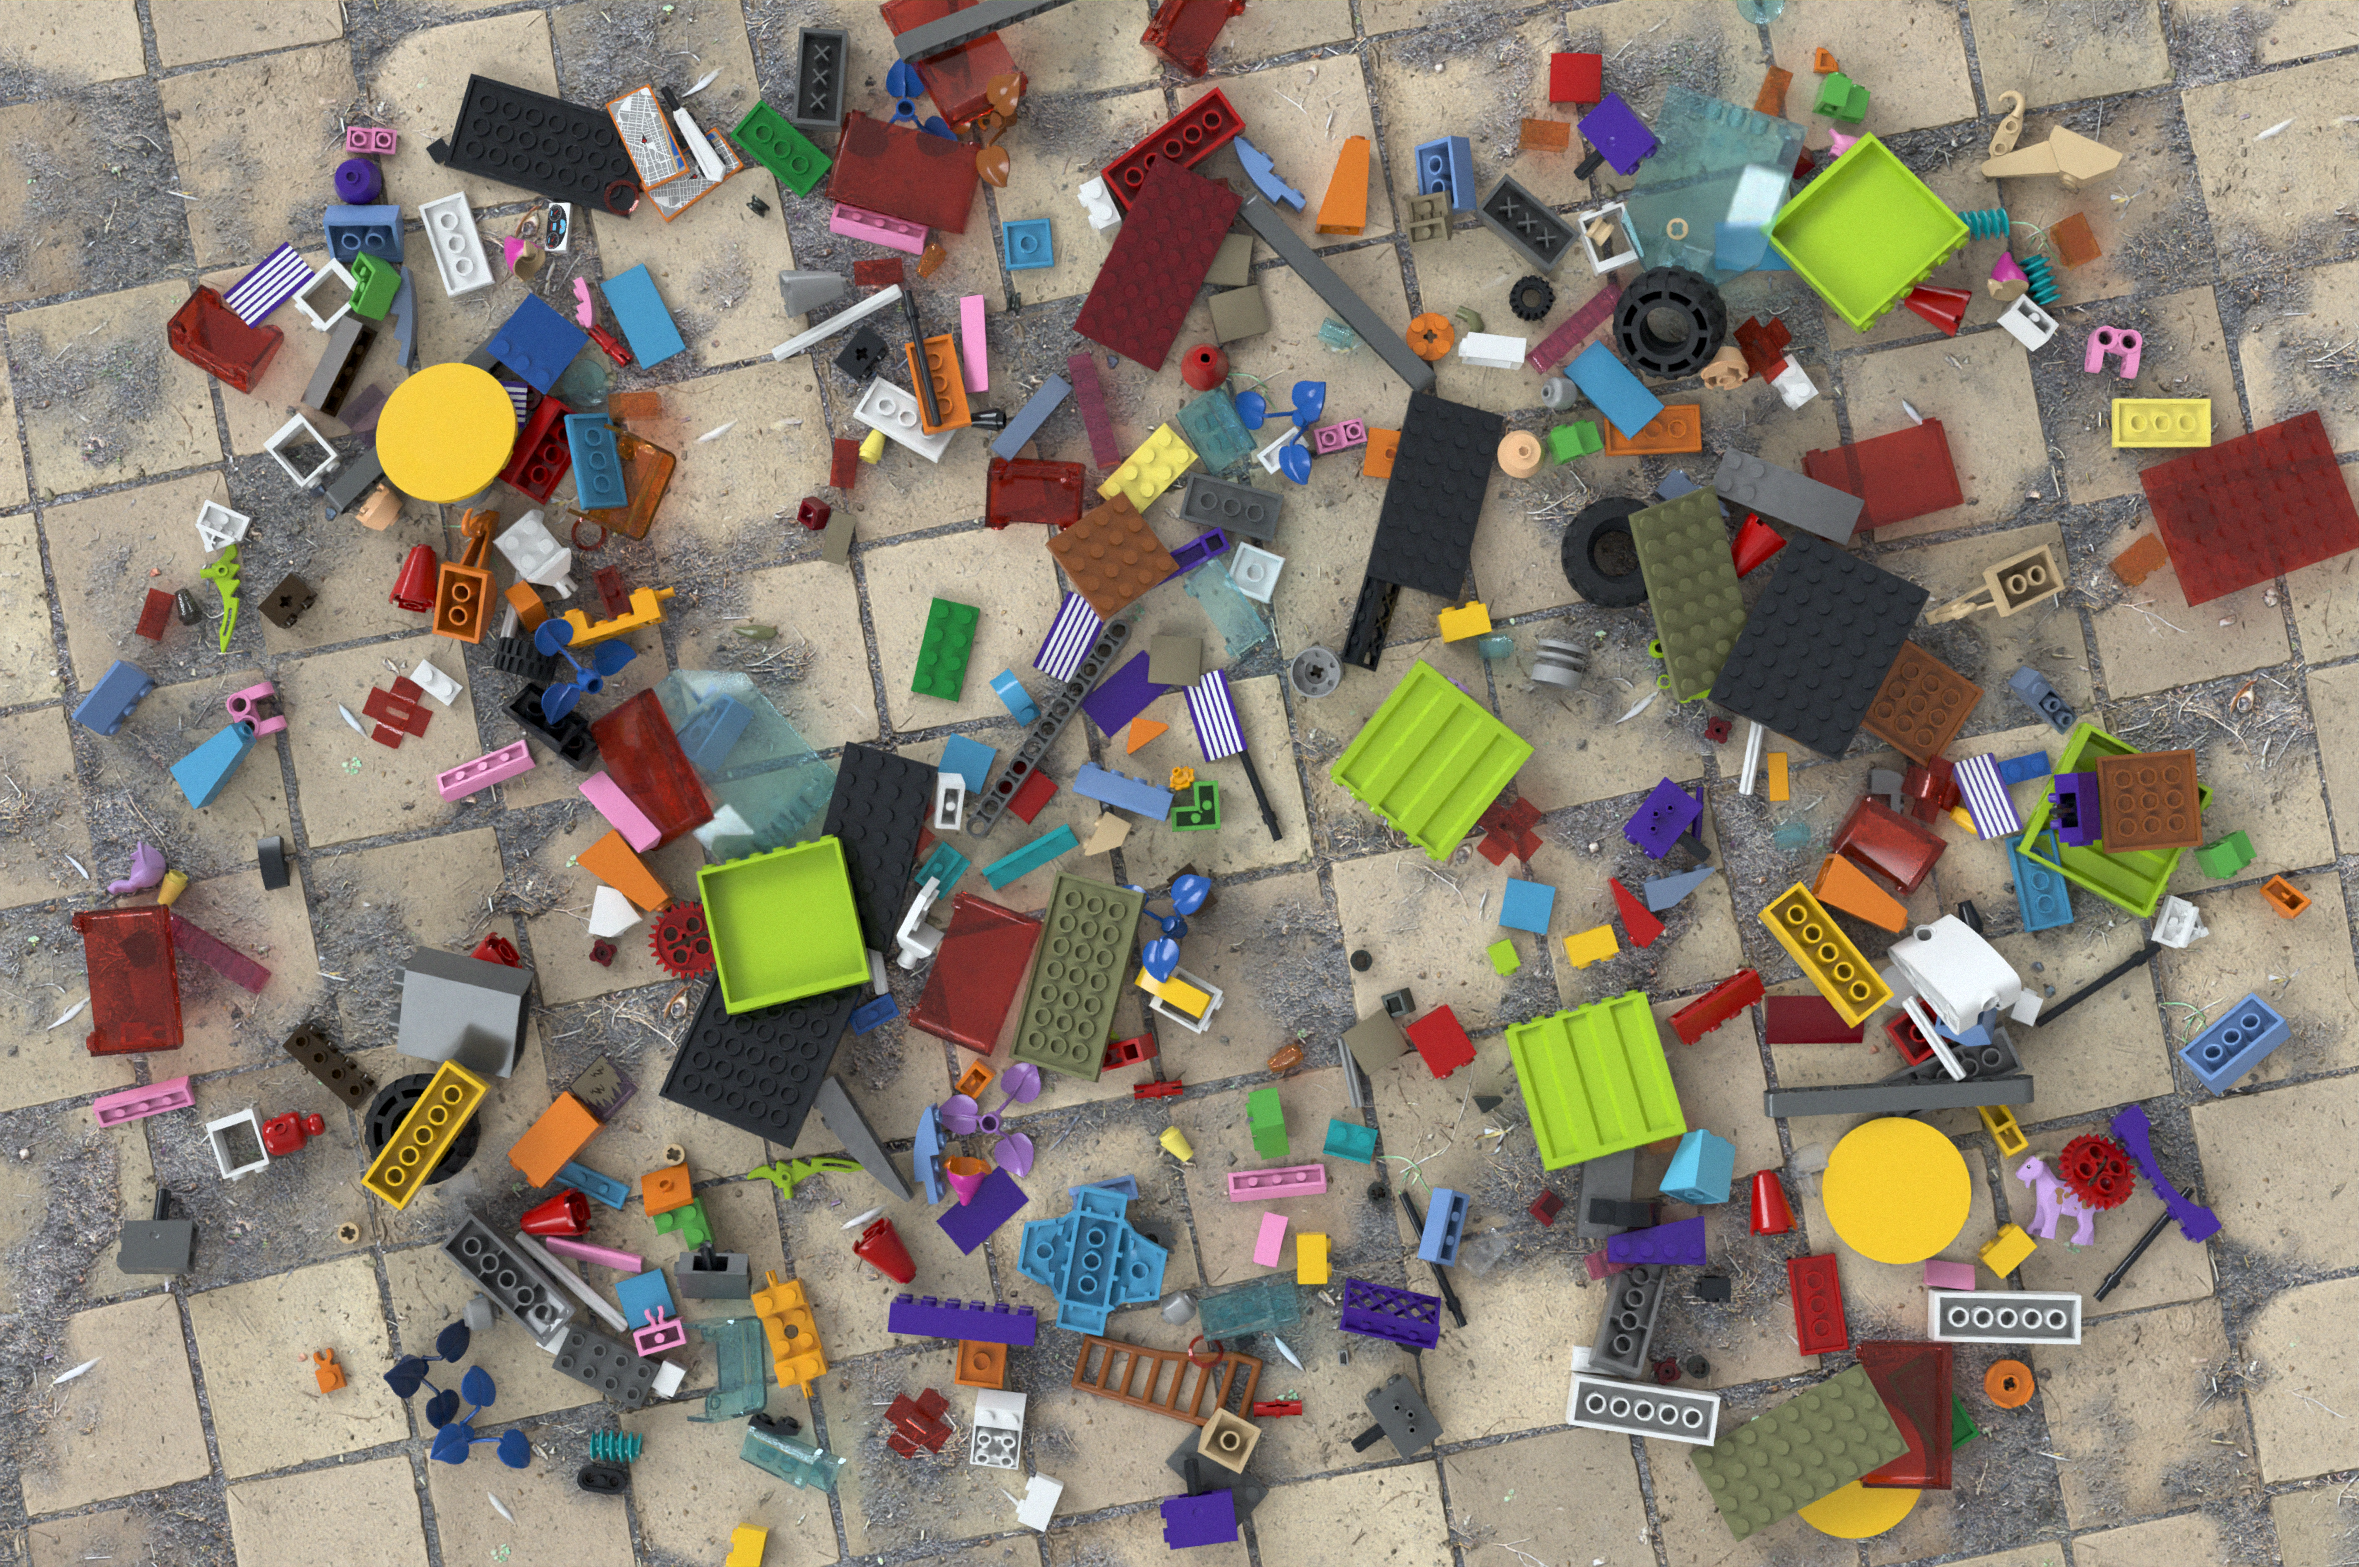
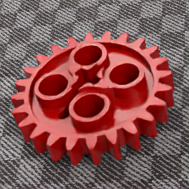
M682 901L680 909L675 904H671L672 912L667 909L664 910V918L660 916L655 917L659 925H651V928L656 930L655 934L648 935V937L655 939L654 943L648 945V947L656 948L651 957L659 956L660 959L656 962V965L664 963L663 972L672 969V977L681 972V979H685L687 973L690 974L691 979H695L697 971L701 977L705 976L704 969L706 968L710 972L713 971L711 963L716 964L703 903L698 908H695V901H691L687 908L685 901ZM693 917L700 921V928L697 931H693L689 927V921ZM670 927H674L678 932V937L674 941L667 937V930ZM702 931H708L707 935L692 940L690 942L691 946L683 944L675 949H668L670 945L686 939L685 934L687 936H694ZM701 940H706L709 943L710 948L707 953H702L698 949V944ZM680 949L687 953V960L684 963L676 959V953Z
M2088 1133L2084 1137L2079 1135L2077 1138L2072 1139L2062 1149L2063 1154L2059 1157L2062 1163L2058 1166V1169L2064 1171L2060 1178L2067 1179L2064 1187L2072 1188L2070 1195L2077 1193L2079 1195L2078 1202L2085 1199L2087 1207L2094 1203L2096 1210L2103 1206L2105 1211L2111 1207L2115 1209L2127 1201L2128 1197L2133 1194L2131 1190L2136 1186L2132 1182L2136 1175L2130 1173L2135 1167L2127 1165L2131 1158L2122 1156L2124 1149H2115L2116 1142L2111 1145L2108 1144V1137L2100 1141L2098 1134L2091 1138ZM2104 1158H2106V1162L2099 1169L2098 1166L2104 1161ZM2096 1173V1178L2091 1182L2089 1187L2088 1183Z

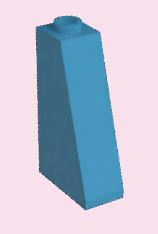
M245 721L230 724L169 768L194 810L209 806L256 744L257 741L253 736V732Z

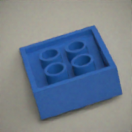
M530 293L485 350L546 395L590 337L533 293Z

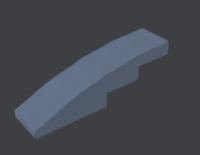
M402 266L400 289L394 295L390 313L399 317L394 334V339L402 342L397 364L412 370L418 332L417 293L413 271L408 267Z
M1054 373L1011 421L990 448L1006 462L1010 463L1055 412L1059 404L1070 394L1073 387Z

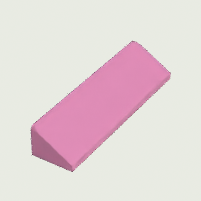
M841 203L836 204L830 219L831 232L918 255L923 254L929 232V226Z
M984 295L960 298L965 394L989 393Z
M524 739L436 775L440 794L446 802H452L532 769L536 765L529 746Z
M604 771L597 772L579 786L582 793L638 853L658 845L662 835L661 832Z
M183 1076L97 1098L92 1109L101 1128L194 1105L195 1098L189 1076Z
M1324 1164L1228 1173L1231 1202L1327 1192Z
M548 1236L546 1239L547 1251L636 1274H641L645 1260V1257L642 1255L564 1236Z

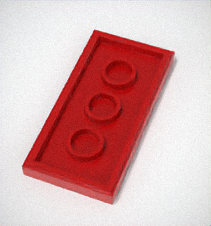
M1835 1253L1786 1259L1800 1356L1849 1350Z

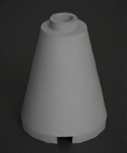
M779 271L781 297H784L786 303L784 309L788 318L797 317L844 295V291L847 290L846 279L844 276L841 277L839 272Z

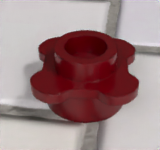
M1717 716L1711 717L1708 729L1704 732L1705 737L1717 740L1720 744L1726 743L1728 731L1732 729L1731 722L1721 721Z
M598 939L594 942L595 947L589 954V958L592 962L597 961L602 963L604 967H608L612 964L611 959L613 954L617 952V947L614 944L609 945L604 943L602 939Z
M1668 1357L1662 1363L1656 1362L1653 1365V1370L1657 1372L1659 1376L1658 1382L1661 1385H1667L1668 1382L1679 1380L1681 1377V1372L1675 1366L1676 1360L1672 1357Z

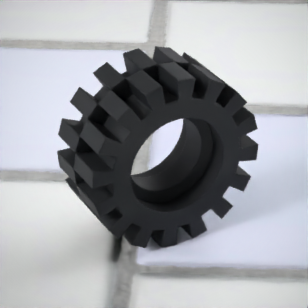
M1531 275L1530 277L1525 276L1516 282L1509 296V304L1512 306V312L1516 313L1518 318L1522 317L1524 321H1537V319L1543 318L1549 312L1553 305L1554 295L1552 293L1553 288L1549 287L1547 280L1545 282L1542 280V277L1536 278L1535 275ZM1530 289L1536 290L1541 297L1540 304L1536 307L1526 306L1522 299L1525 291Z

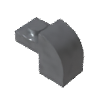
M1867 770V794L1886 795L1885 819H1900V814L1904 812V801L1901 800V795H1910L1907 781L1899 773L1891 770Z

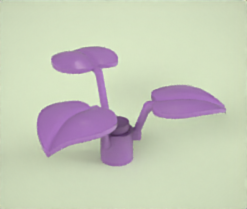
M1022 1062L1012 1066L1004 1073L1001 1079V1089L1011 1095L998 1110L990 1111L983 1117L976 1115L978 1112L977 1102L971 1096L965 1094L951 1097L938 1109L942 1111V1124L954 1133L967 1135L974 1132L977 1128L976 1119H978L980 1127L985 1133L995 1132L996 1135L1005 1137L1006 1139L996 1144L994 1151L995 1159L1003 1169L1020 1177H1025L1031 1169L1034 1160L1032 1141L1024 1133L1017 1132L1010 1137L1008 1133L1000 1130L1003 1123L1000 1114L1014 1097L1020 1103H1028L1036 1099L1041 1090V1079L1037 1066Z

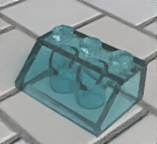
M1223 386L1205 392L1175 415L1211 476L1218 474L1259 448Z

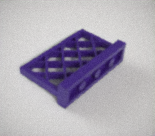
M1347 1278L1339 1330L1435 1350L1440 1334L1441 1298ZM1350 1288L1359 1289L1362 1294L1356 1296ZM1375 1294H1382L1386 1299L1380 1301ZM1368 1298L1374 1304L1367 1307L1362 1300ZM1399 1299H1406L1410 1304L1404 1306ZM1392 1303L1397 1310L1391 1312L1386 1305ZM1356 1304L1360 1309L1349 1306ZM1429 1304L1435 1307L1427 1311L1422 1305ZM1416 1308L1421 1315L1415 1317L1410 1310ZM1380 1309L1384 1314L1373 1311ZM1403 1314L1407 1319L1397 1316ZM1427 1319L1431 1324L1424 1323L1421 1321Z

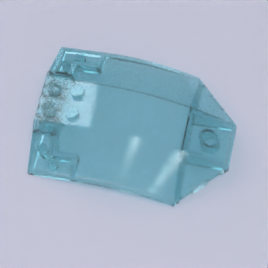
M1670 84L1653 132L1661 141L1657 146L1659 150L1651 158H1644L1621 220L1623 229L1645 273L1654 267L1662 265L1663 267H1672L1673 265L1684 266L1685 270L1691 272L1695 270L1704 275L1703 279L1708 283H1713L1717 288L1759 267L1809 127ZM1681 218L1688 224L1689 232L1683 240H1673L1667 234V225L1672 219ZM1677 223L1673 224L1672 228L1674 230L1672 234L1674 236L1677 233L1679 236L1682 235V227L1684 225L1682 223H1679V225Z
M674 669L638 702L635 769L671 811L722 865L726 864V860L732 858H740V861L749 859L750 854L763 852L764 855L773 853L772 849L782 846L799 831L832 796L837 775L744 672Z

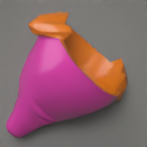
M953 1154L942 1165L944 1169L947 1168L948 1179L963 1206H967L979 1190L985 1174H992L991 1166L984 1158L981 1161L974 1157H955Z

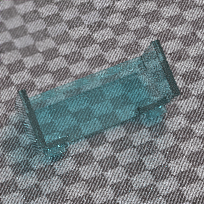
M1217 556L1207 561L1184 579L1183 589L1190 599L1195 597L1200 602L1227 643L1224 648L1231 658L1235 657L1237 662H1239L1270 640L1271 634Z
M744 1315L713 1317L681 1323L682 1328L700 1329L704 1341L716 1342L719 1384L718 1390L711 1391L707 1395L705 1412L687 1416V1421L714 1424L762 1412L767 1405L763 1323L761 1319H758V1316Z

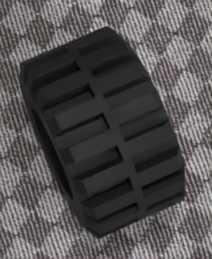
M501 637L493 666L497 670L548 683L553 682L560 653L557 651L552 656H545L539 652L533 643L510 637Z

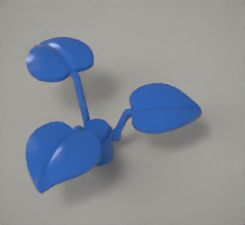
M899 58L893 64L886 77V88L889 94L893 97L903 96L896 104L895 115L892 116V119L882 130L879 122L874 119L863 118L857 121L850 130L845 147L849 152L859 157L874 158L880 156L889 146V140L884 133L890 129L896 120L905 123L913 120L916 123L917 127L921 129L916 136V143L919 150L927 156L940 157L954 153L958 150V141L956 134L948 128L946 121L940 117H929L924 126L920 123L918 116L915 115V105L907 97L916 98L923 93L926 87V77L922 69L915 62L904 64L902 59Z
M1305 380L1296 383L1292 390V401L1298 409L1288 412L1265 413L1266 401L1260 394L1253 391L1239 393L1235 397V407L1239 420L1247 429L1256 430L1261 428L1264 418L1292 416L1293 423L1301 427V430L1290 441V446L1281 447L1279 451V464L1289 479L1301 485L1308 484L1312 468L1311 455L1305 446L1301 444L1295 445V442L1304 432L1309 430V425L1320 420L1325 402L1326 382Z
M561 618L543 622L535 634L537 649L545 656H552L560 650L578 670L577 682L579 683L570 682L567 686L563 683H556L545 691L541 703L548 722L553 725L568 714L579 701L580 691H586L592 695L600 692L603 688L601 677L617 673L630 660L636 658L637 655L634 650L623 641L617 639L605 640L595 648L594 654L596 659L592 660L593 670L582 668L563 647L573 637V627L571 624Z
M1187 874L1179 877L1174 882L1171 889V897L1176 901L1173 904V909L1177 917L1168 916L1163 919L1149 910L1143 909V913L1161 922L1163 932L1168 934L1161 936L1159 941H1149L1143 950V964L1148 973L1156 980L1166 983L1169 975L1176 967L1180 958V948L1174 941V938L1181 939L1188 931V926L1181 914L1190 915L1197 911L1209 893L1212 884L1211 879ZM1138 885L1122 886L1123 888L1147 894L1144 907L1149 901V895L1144 888Z
M471 1366L462 1380L461 1392L465 1401L470 1405H476V1408L464 1420L460 1421V1426L455 1423H449L440 1429L434 1440L430 1459L458 1465L463 1463L468 1457V1443L471 1445L474 1443L499 1442L501 1444L497 1448V1455L505 1465L516 1469L528 1467L530 1463V1447L526 1436L521 1431L509 1429L503 1434V1439L501 1437L473 1438L475 1435L474 1429L467 1425V1423L481 1410V1405L484 1407L493 1405L496 1397V1388L486 1371L478 1366Z

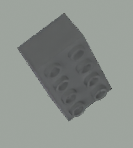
M799 28L792 124L795 129L843 133L851 40L848 30Z
M1507 173L1473 214V217L1545 276L1549 275L1581 235Z
M576 1320L572 1324L551 1368L639 1410L644 1405L652 1389L651 1385L663 1360L651 1354L639 1357L636 1347L587 1323Z

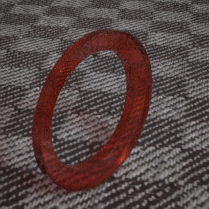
M627 180L612 182L604 194L607 208L617 215L632 213L637 208L640 200L638 189ZM619 185L629 186L635 193L633 206L625 211L613 208L609 200L611 191Z
M594 516L579 518L571 530L574 544L585 551H593L600 548L605 542L607 535L603 522ZM583 521H594L601 528V538L593 546H584L576 538V529Z
M1200 1335L1191 1341L1188 1355L1196 1366L1212 1368L1222 1360L1223 1346L1213 1336ZM1202 1339H1209L1215 1342L1219 1348L1218 1357L1208 1363L1199 1361L1193 1354V1346L1196 1342Z

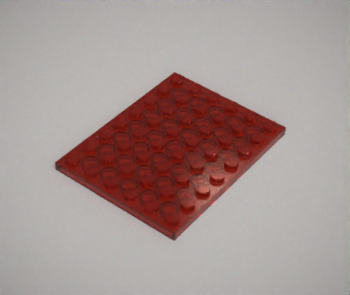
M2317 409L2138 472L2189 608L2359 548V517Z

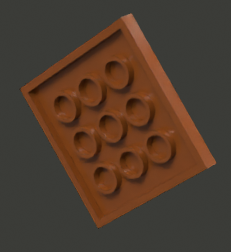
M1123 491L1045 544L1046 548L1102 623L1180 569Z
M1906 639L1861 726L1930 772L1985 691Z
M2195 749L2094 757L2103 854L2203 846Z

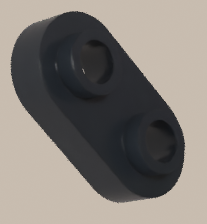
M588 1465L578 1473L577 1483L585 1491L617 1495L625 1488L627 1478L621 1470ZM587 1474H593L595 1476V1480L589 1481L587 1479ZM612 1477H616L618 1479V1485H613L611 1483Z

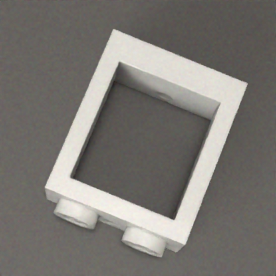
M1615 201L1602 206L1603 210L1595 213L1593 210L1586 211L1579 215L1580 218L1575 223L1578 232L1581 234L1580 238L1595 277L1640 261L1644 256L1623 202L1616 204ZM1617 215L1630 251L1599 262L1590 238L1585 236L1587 232L1585 226L1592 224L1598 216L1606 219Z
M335 257L292 296L297 302L295 307L304 316L309 314L313 319L311 324L320 333L326 332L329 335L335 332L343 315L350 318L356 313L350 306L349 301L325 322L305 299L334 272L354 292L358 281Z
M1468 332L1466 338H1462L1459 344L1458 356L1462 357V364L1519 370L1524 363L1526 339Z
M300 412L263 444L293 479L306 490L314 489L323 481L321 478L328 472H334L340 466L339 462L343 459L340 453L314 424ZM305 428L310 431L331 455L307 478L281 452Z
M1176 965L1170 975L1176 977L1179 973L1214 993L1202 1019H1200L1198 1024L1191 1022L1161 1005L1163 999L1154 995L1149 1006L1200 1034L1202 1030L1207 1031L1213 1021L1210 1018L1213 1009L1219 1010L1225 999L1221 996L1223 991Z
M259 1107L206 1124L223 1179L232 1177V1180L235 1181L247 1177V1171L255 1169V1172L259 1173L270 1169L269 1164L276 1162L275 1156L268 1151L263 1139L262 1126L264 1122ZM251 1119L264 1159L234 1169L221 1129Z

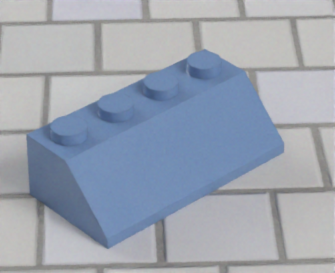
M1088 761L1087 765H1081L1072 789L1073 792L1165 822L1174 794L1169 793L1171 788L1157 784L1156 788L1147 786V780L1134 776L1132 781L1124 778L1125 773L1111 769L1110 773L1101 770L1102 765Z
M2252 992L2179 1051L2178 1054L2200 1082L2218 1096L2291 1036V1032L2286 1020Z

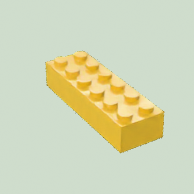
M1801 881L1758 914L1764 924L1851 1029L1895 995Z
M446 1060L360 1183L400 1211L408 1208L493 1086L456 1060Z

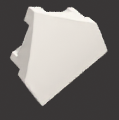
M206 499L195 525L199 529L204 541V548L209 553L243 541L253 518Z
M597 886L588 933L614 938L615 936H622L624 931L643 920L641 913L637 912L630 898L615 888Z
M2166 895L2151 940L2172 948H2185L2192 941L2209 935L2207 927L2203 926L2198 914L2200 910L2197 906H2193L2191 902L2172 895Z

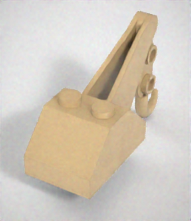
M2012 90L2006 91L1999 97L1998 102L2000 103L2005 98L2012 97L2016 99L2017 106L2011 114L2003 119L1989 146L1991 158L1985 161L1981 168L1982 175L1985 178L2058 176L2062 180L2061 183L2075 189L2076 186L2083 188L2115 176L2121 164L2123 153L2058 125H2055L2048 141L2011 152L2022 131L2026 101L2021 93Z
M2045 544L1988 567L1983 572L1986 580L1985 584L1924 615L1928 624L1932 625L1940 621L1945 623L1954 618L1957 620L1974 611L1996 605L2000 617H2005L2065 589V586L2049 547ZM1987 589L1990 590L1993 599L1977 604L1973 602L1965 604L1964 600Z

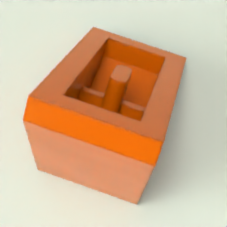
M524 579L503 592L528 633L537 629L546 620H550L542 600Z
M1133 717L1127 753L1131 755L1169 729L1168 725Z
M2279 875L2273 877L2259 889L2263 897L2283 919H2295L2312 904L2310 899Z
M977 1058L956 1084L955 1088L962 1094L971 1096L975 1100L996 1075V1072Z

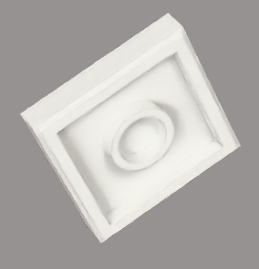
M1241 541L1223 587L1268 604L1286 559Z

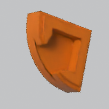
M1817 47L1813 73L1832 74L1833 72H1839L1838 63L1829 51Z

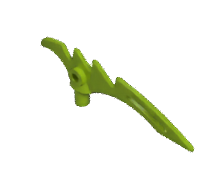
M236 544L227 546L223 556L217 562L212 563V568L200 569L201 579L213 578L223 598L224 617L219 630L222 653L226 652L230 643L239 608V598L232 597L241 583L239 579H232L240 569L239 564L231 563L238 555ZM232 608L229 628L226 636H224L229 617V610Z
M813 1157L811 1158V1165L794 1158L792 1160V1167L779 1160L776 1162V1170H773L769 1165H763L753 1169L748 1174L747 1179L751 1180L757 1177L770 1179L776 1184L778 1189L783 1188L785 1199L794 1198L792 1186L811 1174L822 1171L850 1173L864 1170L865 1168L857 1161L840 1158ZM822 1163L850 1165L851 1168L823 1166Z

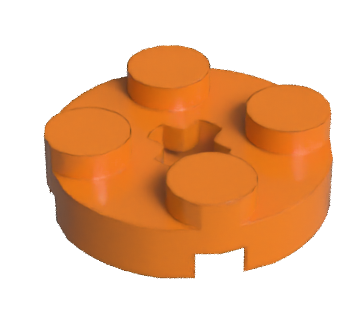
M1437 313L1419 315L1412 320L1406 332L1407 346L1425 362H1434L1442 359L1450 351L1454 343L1452 325L1445 316ZM1428 331H1432L1437 336L1431 344L1427 339L1423 338V335H1427Z
M1998 1359L1988 1368L1985 1374L1984 1391L1995 1404L2003 1408L2010 1409L2019 1405L2022 1406L2029 1401L2034 1392L2035 1386L2032 1373L2026 1365L2017 1360ZM2013 1377L2012 1382L2015 1386L2005 1390L2004 1380Z

